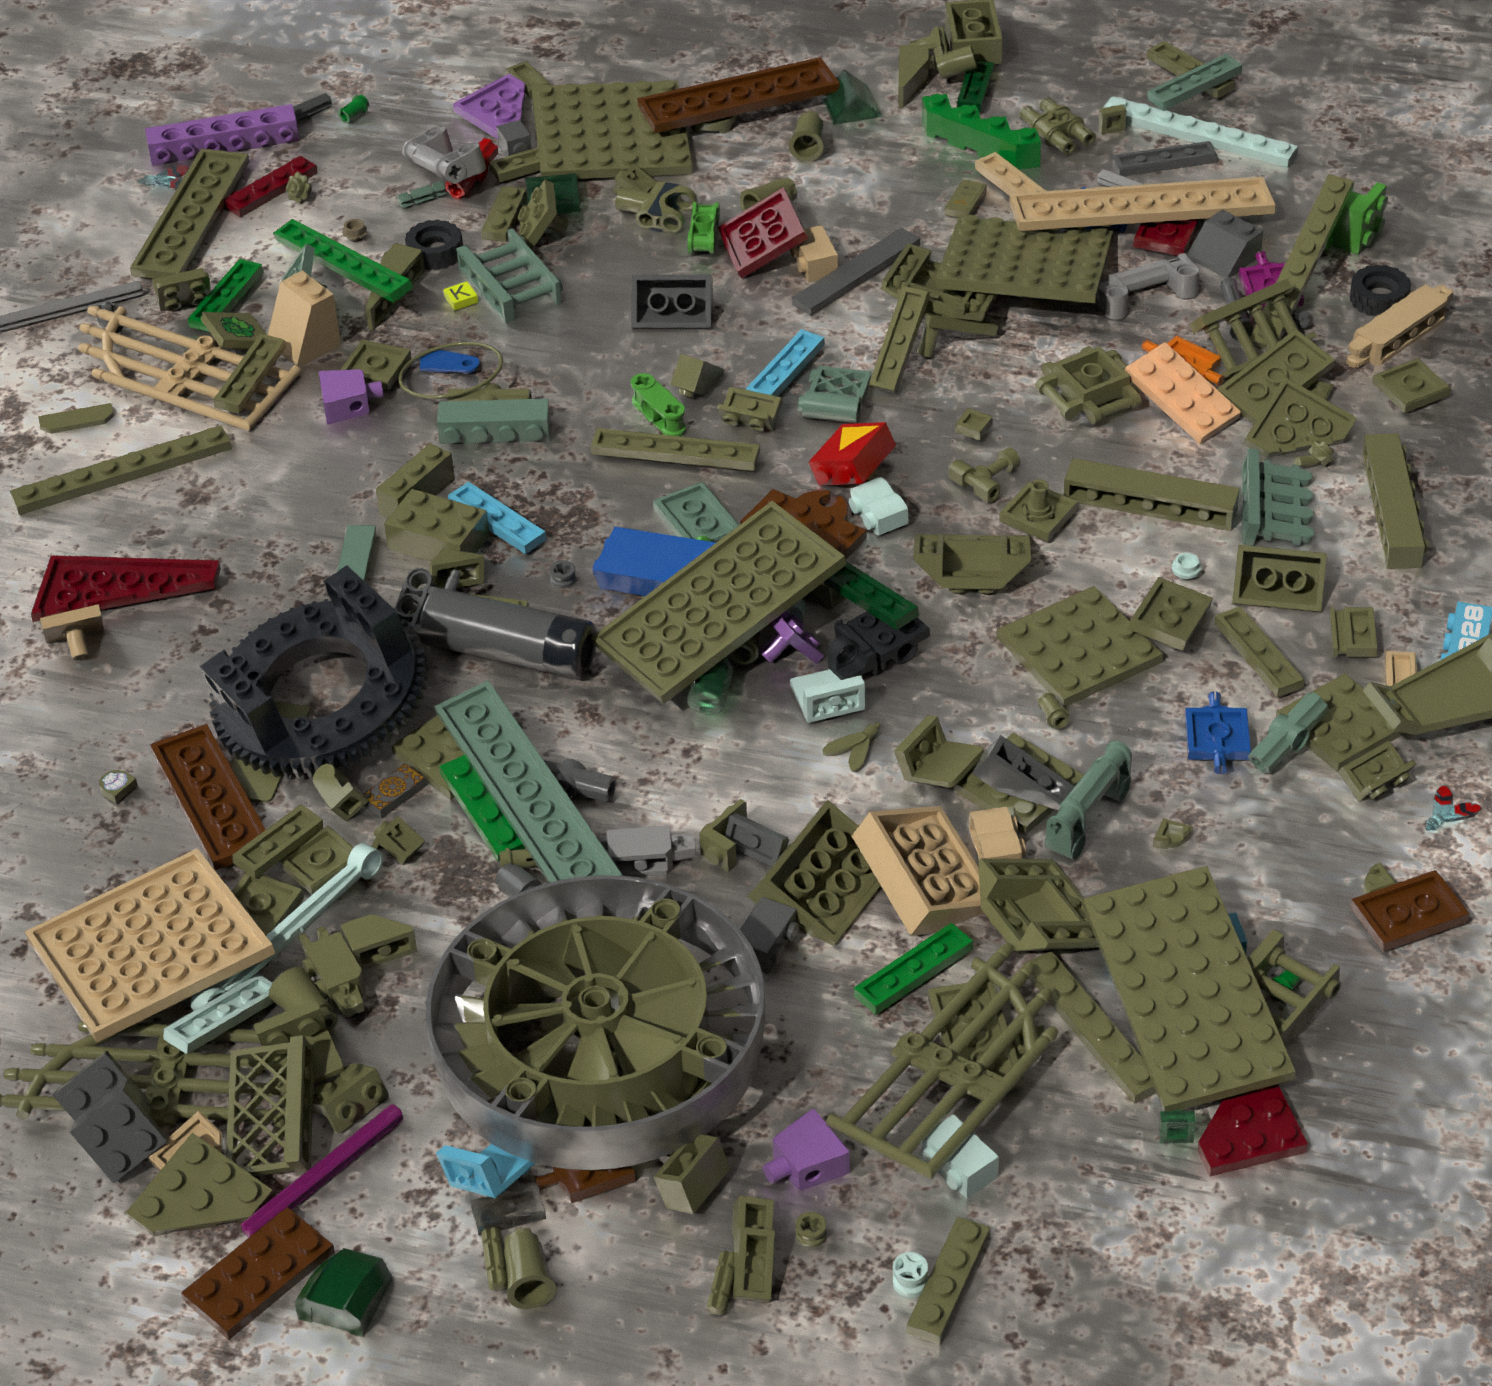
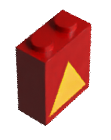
M886 422L842 424L808 463L818 485L863 484L893 450L896 444Z

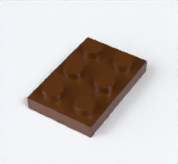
M1437 870L1352 898L1350 908L1382 952L1465 924L1469 920V912Z

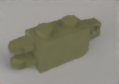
M325 926L317 928V937L319 939L317 941L311 942L305 933L299 935L298 940L306 956V959L302 960L303 968L306 969L310 978L314 977L316 981L314 985L332 1006V1010L339 1008L346 1018L363 1012L362 998L366 990L362 980V969L341 933L337 932L329 935Z

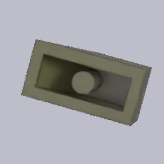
M680 353L670 385L678 387V393L687 397L694 398L695 393L705 396L723 375L725 369Z
M372 914L340 924L342 936L362 970L417 952L414 929L410 925Z

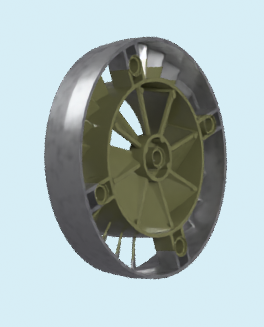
M613 875L575 877L539 885L520 892L485 911L472 921L444 952L434 970L426 999V1024L431 1055L445 1093L461 1118L481 1137L514 1156L546 1166L576 1170L614 1169L655 1160L675 1152L687 1143H693L701 1134L705 1135L716 1127L740 1102L750 1086L761 1054L766 1016L764 983L759 961L752 946L731 919L710 903L683 889L649 879ZM679 939L700 948L711 956L698 963L693 954ZM722 964L734 977L706 988L703 972ZM473 981L486 986L484 999L465 996L463 993ZM742 988L750 1005L708 1011L707 995ZM562 996V1003H548ZM563 1013L564 1023L515 1056L506 1050L513 1033L523 1021ZM754 1016L755 1019L750 1035L709 1032L708 1017ZM573 1034L578 1038H582L566 1079L542 1073ZM608 1038H610L625 1076H619L607 1041ZM703 1079L712 1083L688 1100ZM498 1095L492 1104L487 1102L488 1100Z

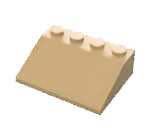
M941 806L870 811L853 833L852 838L910 935L936 933L951 922L956 925L984 913L981 909L979 867Z

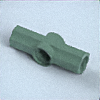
M1307 693L1287 715L1280 714L1272 721L1269 726L1268 735L1248 755L1249 761L1263 774H1270L1291 751L1296 753L1304 747L1308 741L1310 731L1329 712L1328 704L1316 693Z

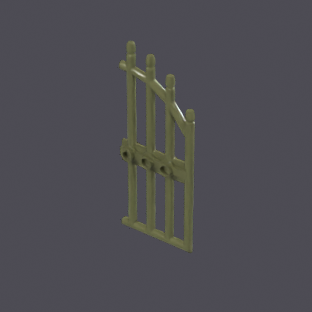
M1009 943L1002 945L987 962L975 957L971 968L977 973L920 1034L909 1031L907 1035L904 1034L897 1041V1045L891 1051V1055L897 1058L843 1118L831 1113L826 1120V1125L932 1180L1050 1046V1043L1056 1039L1058 1029L1054 1026L1047 1028L1037 1039L1034 1021L1037 1013L1050 1000L1053 994L1052 990L1045 987L1029 1003L1026 1002L1019 989L1032 976L1035 965L1031 962L1024 964L1019 969V972H1016L1010 980L997 970L1013 951V947ZM988 979L1001 989L948 1048L931 1042ZM1010 1000L1019 1015L976 1062L959 1056ZM1023 1031L1025 1053L1008 1073L1002 1077L987 1070ZM908 1066H914L925 1072L871 1133L855 1125ZM936 1080H941L954 1086L900 1147L883 1140ZM965 1094L982 1100L929 1162L912 1155Z
M79 1021L78 1030L90 1033L84 1023ZM136 1023L99 1042H96L92 1035H89L70 1045L35 1043L31 1045V1054L36 1056L48 1055L54 1058L41 1069H4V1079L10 1081L22 1080V1082H31L24 1095L0 1094V1107L18 1108L16 1116L20 1119L29 1118L32 1109L65 1111L54 1097L39 1096L45 1084H65L79 1073L77 1071H60L73 1058L95 1060L107 1050L116 1061L153 1063L150 1076H129L140 1089H147L146 1096L150 1100L147 1113L160 1128H164V1125L174 1126L175 1118H191L197 1111H200L208 1120L228 1121V1107L179 1104L181 1091L229 1094V1081L184 1077L187 1065L230 1068V1054L200 1052L185 1054L163 1039L164 1028L169 1025ZM231 1028L212 1039V1041L260 1043L256 1031L249 1029ZM119 1035L159 1037L156 1050L98 1046ZM254 1058L240 1060V1068L253 1069L259 1062ZM252 1082L260 1090L267 1084ZM278 1085L267 1095L279 1097V1100L283 1097ZM248 1086L240 1095L256 1096L258 1093ZM254 1109L250 1114L260 1121L270 1110ZM280 1112L270 1122L274 1124L273 1132L275 1134L285 1125V1117ZM247 1117L243 1122L253 1121L249 1117Z

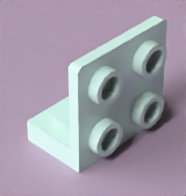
M829 669L790 679V685L807 723L865 710V683L861 676L840 680Z

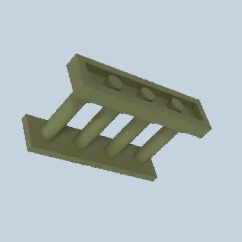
M1288 278L1208 312L1189 324L1193 334L1203 330L1205 334H1209L1226 368V371L1221 374L1224 375V380L1231 379L1259 357L1240 320L1242 318L1241 313L1247 311L1249 315L1252 314L1269 349L1278 341L1262 311V308H1264L1262 304L1269 302L1270 305H1274L1288 334L1295 329L1298 330L1283 301L1285 299L1284 293L1292 288ZM1226 321L1227 324L1231 325L1248 361L1236 365L1218 329L1220 327L1219 323ZM1313 331L1304 336H1306L1309 340H1312L1314 337H1316V334Z
M1274 929L1247 958L1259 987L1296 1008L1287 1020L1270 1012L1285 1048L1289 1046L1328 998L1333 999L1341 988V982L1339 981L1340 966L1333 964L1324 976L1286 955L1284 935ZM1273 966H1280L1315 987L1304 998L1267 977V973Z

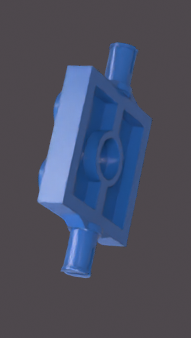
M1213 691L1208 694V706L1185 708L1188 760H1214V772L1219 774L1221 766V774H1225L1227 772L1226 760H1249L1248 755L1251 753L1247 708L1222 706L1221 694L1216 692L1214 700Z

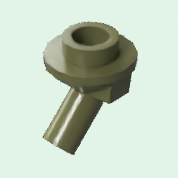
M1314 441L1308 450L1310 455L1296 457L1294 463L1299 465L1300 468L1315 466L1319 463L1325 466L1334 461L1331 457L1334 452L1325 442L1322 441L1318 444Z

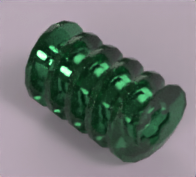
M727 656L691 683L687 702L693 710L706 715H717L723 711L732 681L731 678L734 674V668L729 663Z

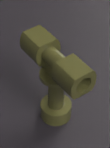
M1007 447L997 454V461L987 467L978 465L974 469L964 461L956 460L948 467L949 479L962 487L972 486L974 488V495L987 503H992L1000 496V484L992 480V476L1002 470L1011 472L1018 468L1021 463L1020 457L1013 448Z

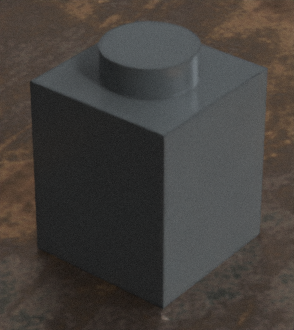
M520 120L497 126L498 145L505 157L532 149L531 136Z

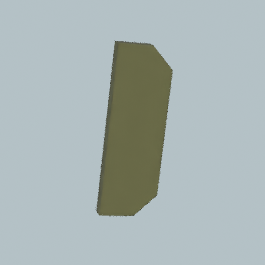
M108 403L38 416L40 429L53 434L106 424L114 414L112 404Z

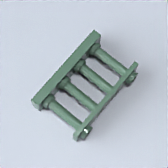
M512 228L508 229V244L478 255L472 253L466 245L456 248L459 270L505 324L515 320L514 309L516 305L546 294L556 304L562 303L561 291H563L562 282L559 277H555L527 246L525 239L519 236ZM509 254H513L516 257L513 260L491 268L484 267L483 265ZM521 267L528 271L501 282L494 278ZM535 280L539 284L537 287L515 295L506 292Z

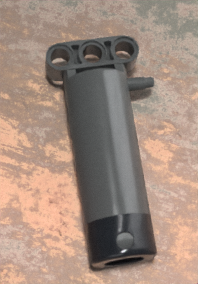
M424 568L413 569L407 575L394 609L400 614L402 620L406 619L408 625L413 627L422 644L574 679L583 678L589 671L596 651V646H594L591 637L597 633L596 626L591 621L457 592L456 589L461 575L458 570L451 572L444 589L437 587L430 572ZM426 584L423 588L418 589L420 585ZM417 609L413 614H408L411 610Z

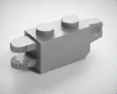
M670 825L607 830V836L597 837L622 876L646 877L667 875L673 870L672 861L696 857L694 835L670 834Z

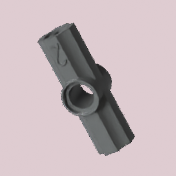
M566 759L562 764L544 760L570 799H573L575 795L611 802L616 787L615 776L586 770L582 763L574 759Z

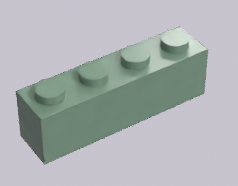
M549 399L439 402L437 416L439 443L549 441L551 421Z

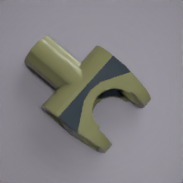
M657 182L650 193L620 188L617 192L615 207L620 211L636 213V222L644 229L676 233L684 225V217L678 211L692 210L693 202H697V196L688 187L668 182ZM681 195L688 196L691 200V203L685 202L681 198ZM667 218L676 219L678 225L671 224Z

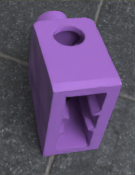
M360 369L319 371L327 424L367 415L369 413L368 399L383 397L381 381L365 383L363 371Z
M812 1109L773 1138L774 1160L763 1165L764 1174L770 1183L773 1184L787 1176L798 1190H805L849 1174L850 1152L830 1127L826 1125L815 1109Z

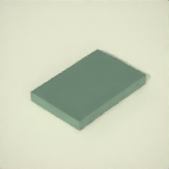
M704 482L653 500L654 509L678 537L695 539L699 536H707L711 542H718L739 526Z

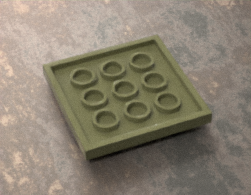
M1095 586L997 629L996 638L1049 693H1053L1056 696L1055 698L1062 707H1067L1162 663L1163 653L1146 637L1128 630L1130 621Z

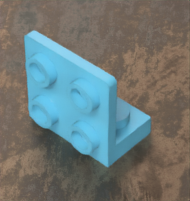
M490 1144L480 1154L447 1145L436 1152L451 1187L492 1198L505 1193L515 1180L529 1172L535 1162L514 1156L493 1144Z

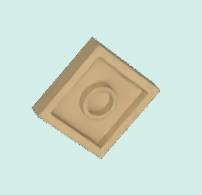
M99 604L40 618L46 643L67 638L72 660H80L89 656L84 634L104 630Z

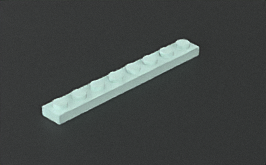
M1112 96L1103 107L1123 104L1126 108V124L1194 143L1210 141L1213 148L1287 168L1297 155L1298 146L1288 144L1285 141H1277L1262 135L1247 133L1237 128L1221 126L1214 122H1206L1195 119L1192 116L1176 114L1169 110L1163 111L1143 103L1139 104L1128 101L1121 97Z

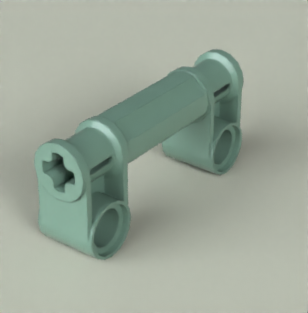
M1111 741L1106 746L1105 754L1094 761L1065 800L1062 801L1059 812L1047 820L1045 848L1069 859L1076 860L1082 853L1086 842V817L1103 795L1119 802L1125 798L1132 781L1130 776L1132 752L1125 744L1119 741Z

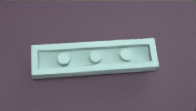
M260 974L254 975L164 1028L163 1039L185 1054L191 1053L274 1003L269 998V989L272 982Z

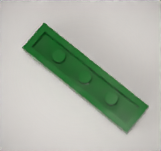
M239 259L187 318L189 327L209 332L201 321L203 312L229 313L263 274L262 264Z
M466 755L439 766L440 775L497 862H500L499 852L505 851V848L510 850L525 849V846L487 791Z
M951 922L855 986L854 997L873 1014L877 1015L973 950V940Z

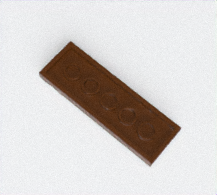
M204 724L150 744L151 752L213 869L218 870L234 864L233 854L266 829L208 725Z

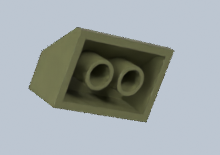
M1238 545L1232 603L1321 612L1327 553Z

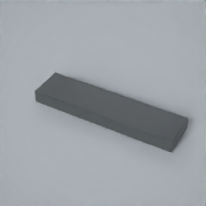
M1205 141L1113 155L1112 163L1118 175L1131 176L1217 163V154L1211 142Z

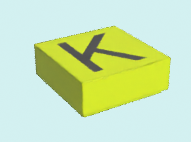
M468 282L443 289L444 297L454 311L478 303V295Z

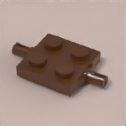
M632 1166L601 1170H576L553 1167V1172L534 1177L539 1191L559 1184V1187L567 1193L571 1203L636 1181Z

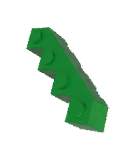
M933 94L922 97V123L927 136L934 139L940 136L947 139L948 144L962 150L971 148L976 150L977 155L980 157L996 152L1018 170L1040 167L1041 140L1036 128H1022L1011 131L1006 116L981 119L976 105H963L951 108L947 94Z

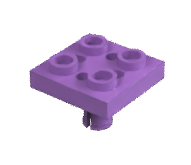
M787 610L771 622L777 633L759 649V652L771 663L789 645H792L815 664L824 657L823 653L817 648L820 642L810 632L804 633L803 627L805 625L795 615H790Z

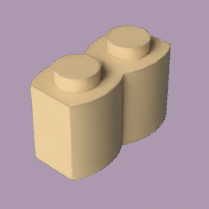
M1007 807L969 813L970 836L979 861L981 858L1021 859L1026 856L1023 838L1018 839L1017 819L1015 815H1010Z

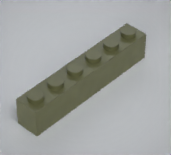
M1399 433L1365 434L1362 458L1386 568H1422L1423 556H1428L1429 547L1428 540L1423 539V520L1418 519L1420 508L1419 501L1414 500L1415 484L1410 482V463H1405L1406 446L1401 445Z
M1072 458L1064 479V496L1078 501V504L1231 531L1238 511L1240 492L1238 487Z

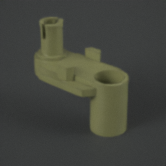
M935 27L931 30L930 36L909 41L910 45H927L929 51L934 50L936 63H934L935 71L940 73L942 79H950L952 76L978 69L971 45L950 51L944 27Z

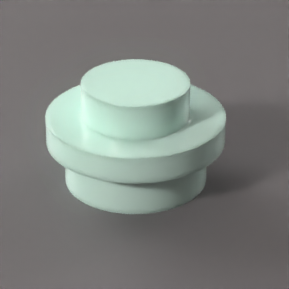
M1181 553L1172 563V572L1182 579L1195 578L1201 572V563L1196 555Z

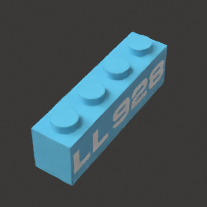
M1457 601L1456 612H1449L1446 630L1452 631V633L1446 632L1443 650L1448 651V653H1442L1441 659L1489 635L1492 607Z

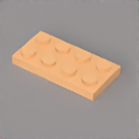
M1166 342L1125 368V371L1130 375V380L1199 444L1240 417L1241 411Z

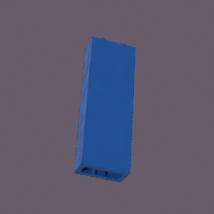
M614 527L610 537L605 540L604 548L599 558L593 564V575L596 577L600 589L646 596L716 542Z

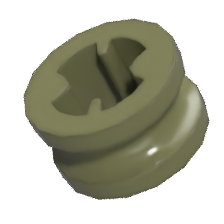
M806 1212L798 1216L795 1222L797 1241L801 1245L811 1248L824 1243L827 1236L825 1218L816 1212ZM810 1227L812 1230L817 1229V1231L812 1233L811 1230H805V1228Z

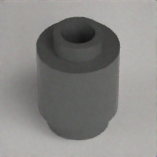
M511 863L502 866L495 878L499 890L509 898L520 892L542 885L537 878L520 865H513Z

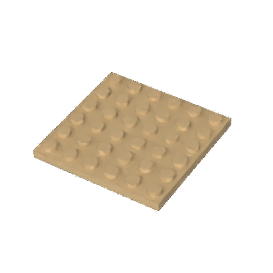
M198 848L24 931L28 942L96 1042L112 1037L116 1033L142 1022L146 1018L166 1008H170L176 1003L276 954L273 944Z

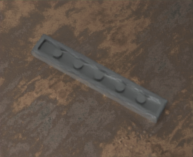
M903 228L898 229L793 296L792 305L810 316L894 263L907 243L920 246V238Z

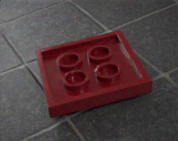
M784 187L717 227L741 279L808 239L807 233Z

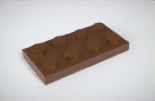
M286 1207L181 1292L182 1299L223 1336L230 1340L335 1253L334 1246L313 1227Z

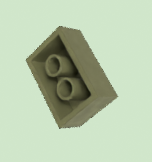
M994 0L945 2V28L950 51L971 45L976 61L1002 64V35Z
M415 489L409 491L384 523L389 550L430 562L443 548L477 553L490 536L487 510Z

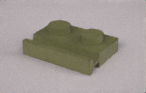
M1330 607L1329 620L1333 657H1337V654H1346V657H1377L1373 607H1343L1342 611H1335L1334 607Z

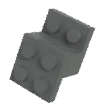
M107 1050L58 1088L52 1095L74 1120L69 1133L113 1183L127 1174L168 1140L166 1134L147 1113L150 1104L148 1097Z

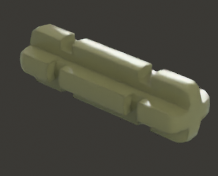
M497 1227L485 1228L481 1235L488 1286L491 1291L504 1290L507 1287V1277L500 1230Z
M726 1250L719 1254L717 1262L719 1265L715 1270L710 1290L712 1293L709 1295L707 1310L712 1315L722 1316L726 1313L727 1300L730 1298L734 1282V1252Z

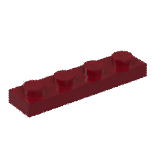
M300 155L225 198L224 208L241 218L285 193L289 177L294 176L296 172L301 173L303 176H308V178L318 173L317 165Z

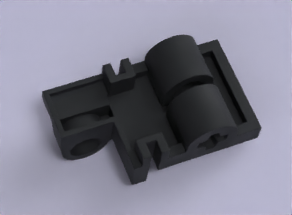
M867 611L848 621L847 624H844L843 620L840 619L834 623L836 639L832 641L828 648V668L840 680L862 676L869 671L875 675L878 673L877 666L884 670L886 668V661L893 659L897 664H905L916 655L918 643L930 637V628L916 617L905 626L895 630Z

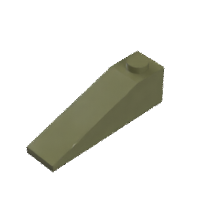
M395 243L384 253L380 263L388 269L410 279L412 285L425 272L422 250ZM371 291L366 305L368 329L374 330L399 300L391 302Z

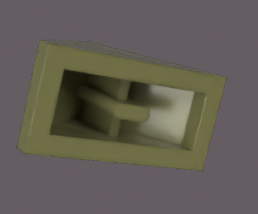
M443 548L431 561L429 572L437 587L443 589L453 570H458L461 573L457 588L484 583L485 557L482 554Z

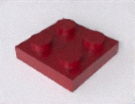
M1198 219L1141 223L1134 237L1133 247L1146 251L1166 253L1172 256L1186 253L1198 228Z

